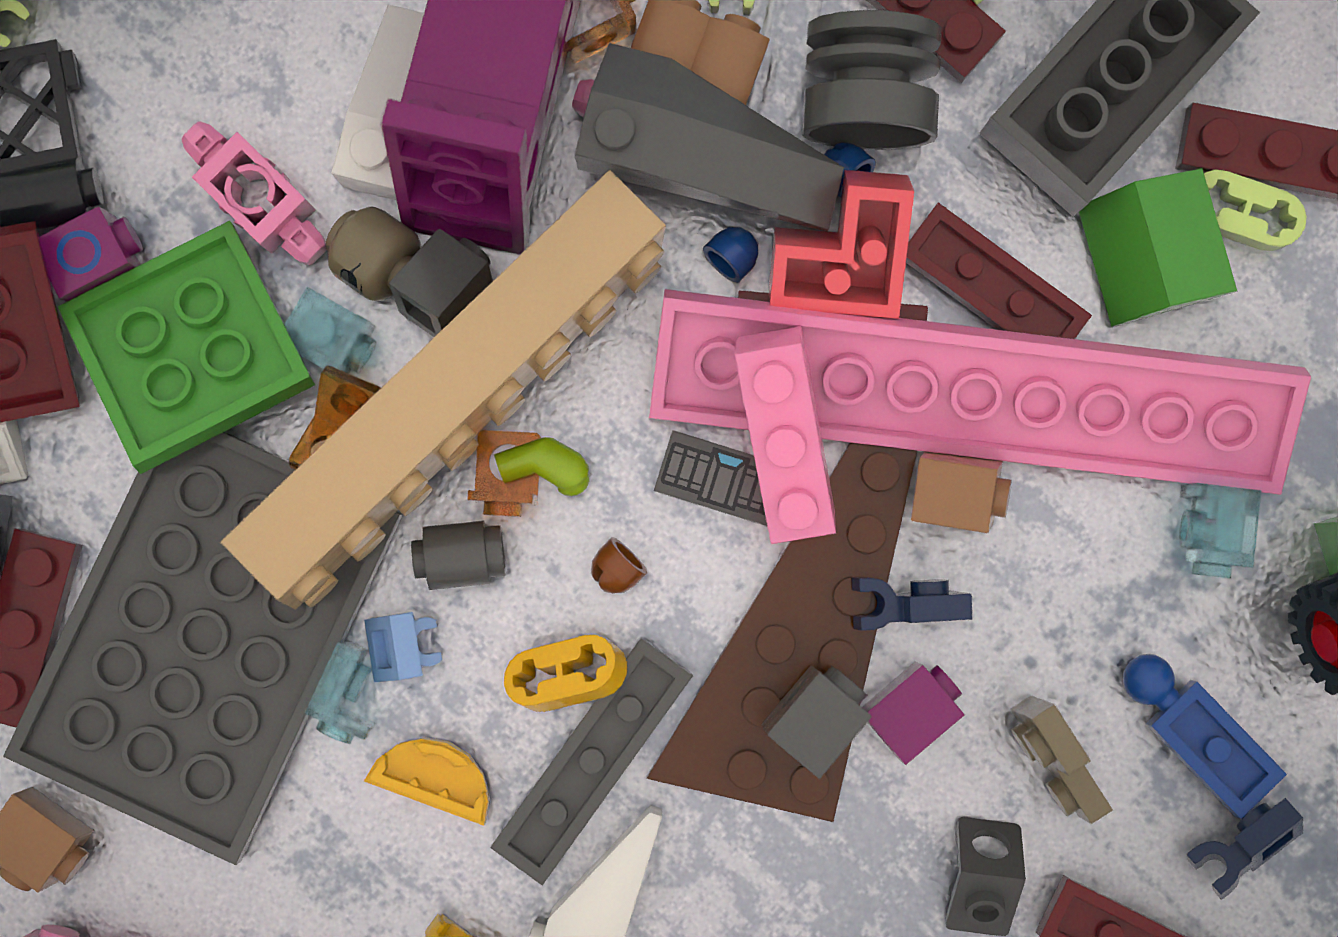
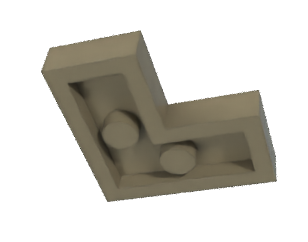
M1030 696L1012 707L1010 710L1019 723L1011 729L1012 734L1032 762L1037 760L1043 768L1047 767L1054 779L1047 782L1046 786L1063 813L1069 816L1076 812L1080 818L1093 824L1113 811L1085 767L1091 760L1055 704Z

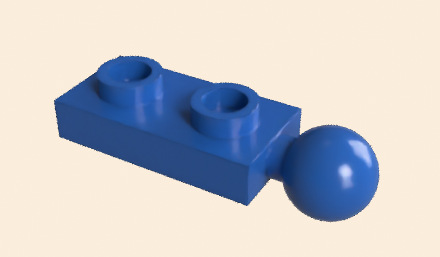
M1143 654L1133 658L1127 664L1123 673V686L1126 693L1140 704L1156 705L1160 709L1146 725L1235 817L1242 819L1287 774L1197 681L1190 680L1178 692L1174 688L1175 676L1173 669L1165 659L1154 654Z

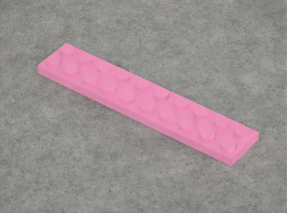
M665 289L649 418L749 430L734 355L737 337L801 326L822 439L1281 495L1311 375L1305 367L905 318L894 319L770 306V302Z

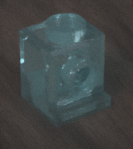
M1203 483L1181 485L1180 498L1192 499L1191 510L1186 509L1183 512L1179 529L1180 546L1187 548L1186 562H1193L1192 575L1231 579L1232 567L1253 568L1262 490Z

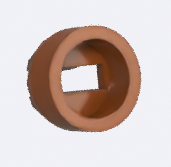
M613 537L598 550L592 560L591 575L595 581L599 582V586L604 592L625 593L647 574L645 566L637 556L622 542Z

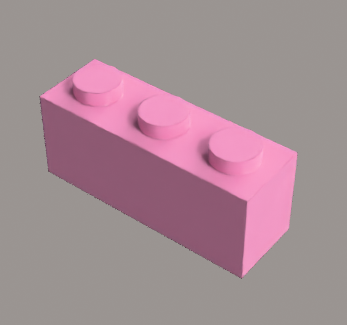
M801 326L737 337L734 355L771 544L836 534L835 507Z

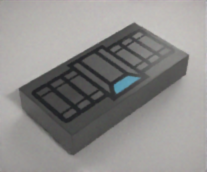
M672 430L654 491L767 526L754 455Z

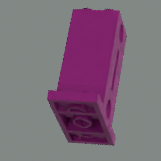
M581 0L427 1L401 101L387 99L381 122L399 215L403 224L415 232L433 235L440 228L457 241L467 238L478 246L521 255L527 249L530 237V204Z

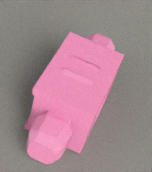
M199 121L183 135L181 140L184 149L201 167L192 178L218 203L219 208L224 213H228L235 219L234 223L245 229L262 247L272 254L283 242L281 247L300 263L309 266L325 253V238L309 220L303 222L316 209L291 185L289 178L284 173L280 174L274 168L276 165L270 159L262 157L238 132L227 140L210 124ZM241 174L250 182L259 179L268 182L269 191L266 199L275 206L269 213L260 205L253 208L243 207L241 201L243 188L235 181Z

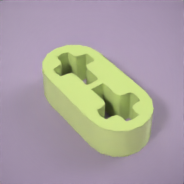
M1212 170L1204 173L1209 190L1214 186L1221 188L1220 199L1238 206L1237 211L1230 208H1222L1215 213L1222 237L1259 250L1274 251L1292 244L1303 233L1306 227L1307 216L1303 204L1296 196L1287 191L1229 171ZM1276 206L1280 208L1279 219L1288 223L1287 228H1283L1271 236L1267 233L1268 223L1265 220L1249 215L1250 211L1264 214Z

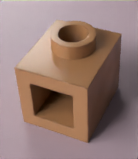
M924 452L919 459L911 521L989 533L994 523V517L1006 518L1012 480L1000 478L1003 461Z
M34 787L13 793L0 811V876L12 886L23 891L33 889L39 893L58 881L66 885L87 860L89 852L82 847L94 830Z

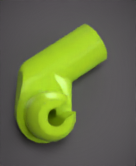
M539 438L494 454L504 484L536 473L557 486L558 491L565 496H576L582 493L589 484V466L583 456L554 438Z

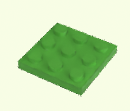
M231 220L57 306L130 462L140 474L315 386L300 353Z

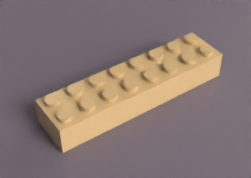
M609 170L237 525L221 543L281 603L295 610L303 602L310 608L316 605L338 583L339 580L333 573L348 558L352 556L357 562L365 558L384 539L386 534L380 528L398 510L404 516H407L429 496L433 488L428 484V481L441 468L446 465L453 471L459 467L477 449L479 443L474 438L491 420L500 426L520 408L525 401L521 392L534 378L539 376L543 381L551 378L570 358L571 353L567 348L583 331L589 337H592L609 322L617 311L612 305L627 288L637 293L656 276L662 267L658 260L665 252L662 249L666 225Z

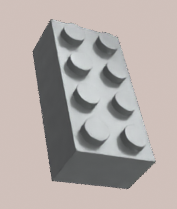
M1096 0L991 116L979 134L1071 216H1075L1097 195L1260 12L1247 0Z

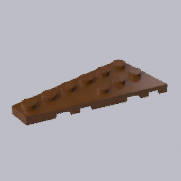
M849 443L829 476L835 507L836 534L789 541L779 561L714 664L710 674L683 715L646 779L834 822L852 741L824 775L818 779L766 734L761 724L810 666L817 669L823 675L830 666H833L860 689L864 690L877 629L864 631L854 629L853 616L871 614L877 606V599L871 591H853L852 577L875 578L888 583L917 450Z

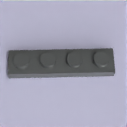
M642 637L626 658L627 675L621 687L607 697L596 699L490 847L540 885L545 883L693 677L692 673Z

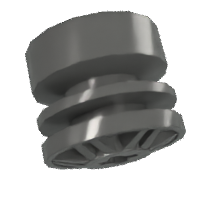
M884 10L841 11L822 15L809 21L806 44L814 51L807 54L805 70L814 76L830 81L818 83L805 90L802 136L812 142L827 146L849 142L867 150L904 149L934 142L938 133L939 94L931 88L915 84L914 82L924 81L938 74L940 59L932 52L937 51L941 45L942 27L934 20L920 15Z

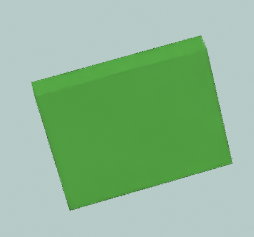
M1202 168L1134 181L1091 200L1079 211L1112 328L1238 292Z

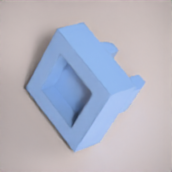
M413 612L364 620L374 682L396 681L423 676L422 667L436 665L442 660L441 652L423 654L418 648V633L422 630L436 628L437 623L435 619L429 617L414 619Z

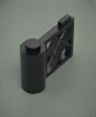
M57 39L0 50V71L2 70L0 73V98L6 92L29 107L9 135L0 130V141L3 142L0 146V227L35 221L38 231L56 228L94 209L95 206L103 205L104 202L102 187L95 168L85 169L81 158L69 92L81 89L76 57L72 49L62 51V47ZM48 62L50 79L35 99L11 85L24 66ZM53 98L55 101L56 112L48 108V105L53 100ZM43 115L59 125L63 147L35 152L21 142L39 117ZM15 150L22 154L20 156L11 157Z

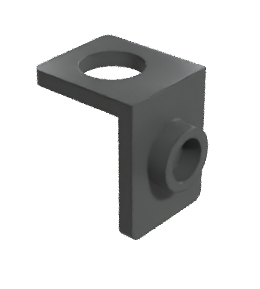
M961 817L957 823L959 872L945 917L946 928L956 931L1006 936L1009 934L1026 881L1021 827L1015 823ZM980 836L994 837L1004 843L1008 849V854L998 859L985 857L975 850L972 841Z

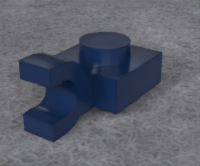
M852 577L853 591H871L877 599V606L871 614L853 616V627L856 630H875L883 628L891 622L920 623L973 620L972 594L949 590V580L910 581V592L895 593L892 587L881 579Z
M1286 798L1273 808L1267 803L1260 804L1245 815L1237 824L1240 833L1234 837L1235 842L1230 846L1217 841L1204 842L1186 854L1187 860L1195 869L1202 867L1209 860H1219L1225 864L1227 868L1226 873L1212 884L1213 891L1221 900L1237 887L1241 876L1250 869L1254 872L1303 834V817Z

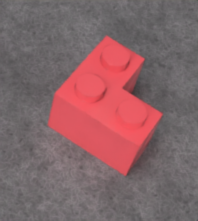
M844 170L838 232L774 227L768 288L770 306L899 319L914 199V188L909 176Z

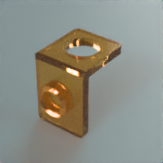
M610 0L617 13L616 16L567 41L568 53L573 64L608 47L609 43L615 44L637 32L636 15L630 3L636 0Z
M326 365L320 376L315 415L289 457L290 468L296 470L312 455L311 449L316 443L330 438L381 387L333 366Z
M490 430L479 432L475 491L468 490L467 500L475 503H484L483 515L522 517V505L538 506L539 475L535 473L504 484L503 481L493 475L490 469V458L493 452L500 446H519L541 438L539 434Z

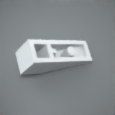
M389 4L386 8L347 110L331 172L344 188L396 200L381 122L387 99L401 101L424 13Z
M650 805L552 907L547 925L534 922L529 937H625L662 819V809Z

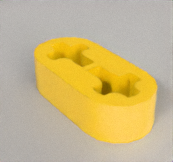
M583 635L528 649L517 654L509 662L504 673V687L507 695L513 702L535 712H547L604 698L615 693L621 687L627 675V661L622 650L607 639L597 635ZM594 653L606 659V665L597 668V679H593L582 672L574 673V670L592 665ZM535 668L549 675H557L555 678L539 682L537 686L538 693L526 689V682L535 679Z

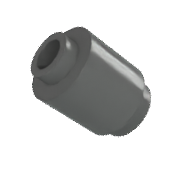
M483 520L424 526L422 530L423 540L411 541L415 579L426 578L429 590L490 584V577L506 576L501 525L485 527Z

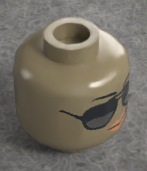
M373 206L358 211L351 210L343 214L334 223L326 239L328 266L332 274L366 299L377 302L393 296L389 282L421 248L420 239L415 231L386 211Z

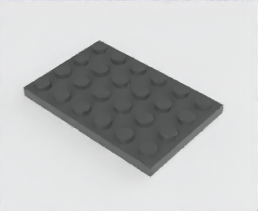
M223 432L142 474L138 472L3 757L231 864L237 865L241 862L403 514L396 512L380 528L386 536L365 558L357 562L351 556L333 573L339 581L320 602L311 608L303 602L295 610L278 601L226 549L221 541L299 466Z

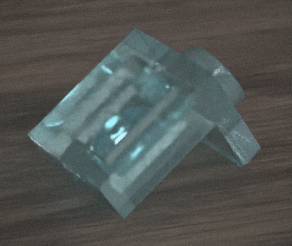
M306 287L285 323L302 357L344 381L351 370L357 374L362 371L377 344V341L371 338L376 328L375 325L309 287Z
M345 639L337 642L305 714L319 720L316 726L319 732L340 742L351 744L354 736L363 740L368 738L372 734L376 722L343 707L346 699L354 703L357 702L372 670L371 667L363 664L369 649Z

